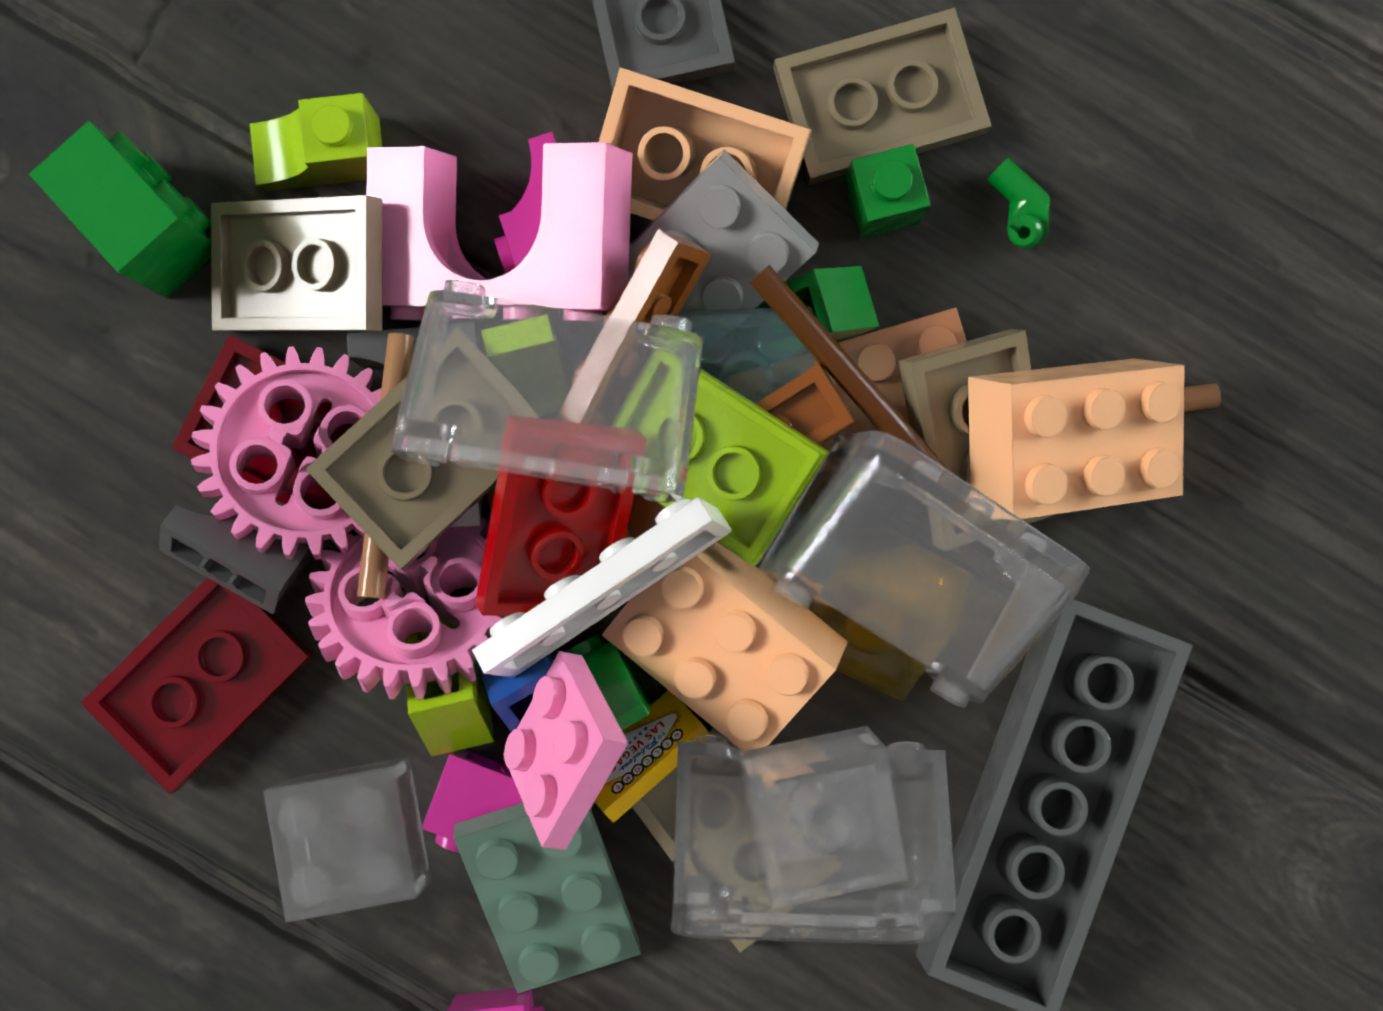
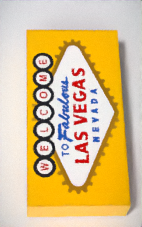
M669 690L653 703L648 716L622 730L628 744L595 799V803L613 823L712 736L697 717Z

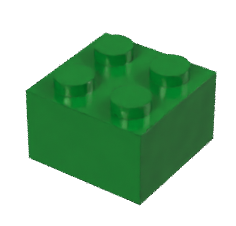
M88 121L29 173L30 177L119 274L166 299L211 260V236L207 233L211 229V219L188 196L184 198L170 184L173 178L146 150L142 152L120 130L110 137L91 121Z

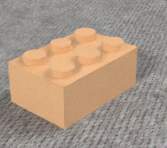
M620 67L599 142H607L632 153L631 213L654 221L723 150L727 151L786 210L812 129Z
M1134 358L968 377L971 506L1014 521L1183 495L1185 365Z
M717 542L630 599L602 634L603 637L754 761L835 672L848 643L846 639L758 567H753Z

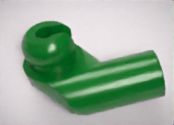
M1008 157L992 173L987 181L1009 201L1007 226L1009 240L1018 248H1036L1044 242L1049 231L1050 197L1043 188Z

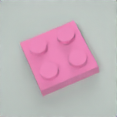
M562 651L558 652L546 676L538 681L531 704L517 729H514L507 738L503 756L541 847L566 850L628 742L583 656Z

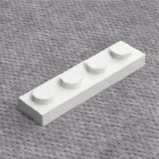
M700 497L692 501L691 499L679 500L669 505L657 515L655 519L656 526L636 539L628 537L610 545L600 554V564L582 576L572 575L554 583L544 593L546 600L529 612L514 613L497 622L489 631L492 637L472 650L483 673L511 678L516 677L732 532L720 510Z

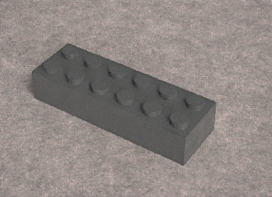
M1048 596L915 953L928 976L1018 1011L1060 1010L1193 647L1192 644L1075 599Z

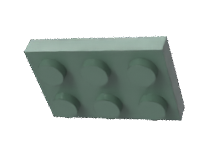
M523 802L454 824L455 844L518 994L641 955L636 930L591 808L566 850L541 847Z

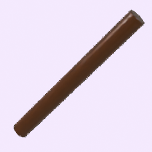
M770 265L765 267L749 282L750 285L924 483L935 479L945 469L943 462Z

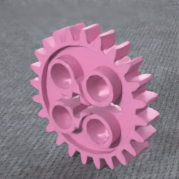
M294 346L288 347L286 363L281 366H276L266 352L261 353L260 363L263 372L254 375L247 368L239 364L235 368L241 386L236 390L222 383H217L214 386L224 403L222 408L202 405L200 408L203 418L213 425V429L192 432L194 442L202 448L210 450V452L191 459V465L197 472L213 474V476L199 484L197 488L203 498L223 495L212 508L211 513L217 521L237 514L238 517L233 523L231 533L236 539L240 540L252 530H257L256 548L261 553H265L275 539L282 540L283 552L288 560L293 559L299 543H308L315 560L321 559L323 541L329 539L333 540L342 553L348 552L346 533L354 529L364 538L365 532L337 502L327 509L319 510L311 508L303 501L306 490L317 482L305 470L316 458L307 456L303 460L298 470L299 473L295 479L293 493L289 502L284 506H280L276 503V500L295 470V461L290 449L293 447L302 450L306 446L314 426L315 415L321 403L329 402L332 404V408L322 420L314 436V445L318 457L333 444L330 438L336 428L344 424H355L380 401L382 388L374 392L370 391L374 380L373 370L368 367L353 378L350 376V358L348 355L344 354L332 368L326 366L323 349L317 347L313 352L310 363H300ZM284 399H293L302 403L305 409L299 419L292 423L283 424L275 422L269 417L270 410L274 404ZM255 457H269L277 462L276 473L265 483H248L242 479L243 467Z
M482 517L481 526L450 527L423 552L426 553L423 557L413 561L405 570H400L389 558L388 570L393 573V576L390 573L389 575L387 574L385 598L379 599L374 604L365 607L357 606L359 602L365 599L364 597H357L364 538L359 534L353 536L347 532L348 552L323 550L321 560L327 571L312 572L309 575L310 582L316 593L305 597V603L309 612L314 617L308 621L315 640H321L318 646L326 662L336 660L335 666L342 679L346 680L358 672V681L362 690L366 693L371 691L380 680H383L389 699L393 700L400 693L403 684H411L417 700H423L427 682L436 680L441 690L448 694L451 693L452 686L450 675L459 672L471 682L477 680L472 663L476 660V657L472 650L492 637L489 632L490 629L497 622L507 617L482 616L475 604L489 528L488 520ZM401 587L407 592L405 596H403ZM469 587L475 589L467 596H449L459 588ZM427 596L430 606L426 604L424 600ZM439 618L441 620L443 618L448 623H451L458 627L456 629H450L442 622H440ZM417 632L430 633L428 638L420 643H403L411 634Z

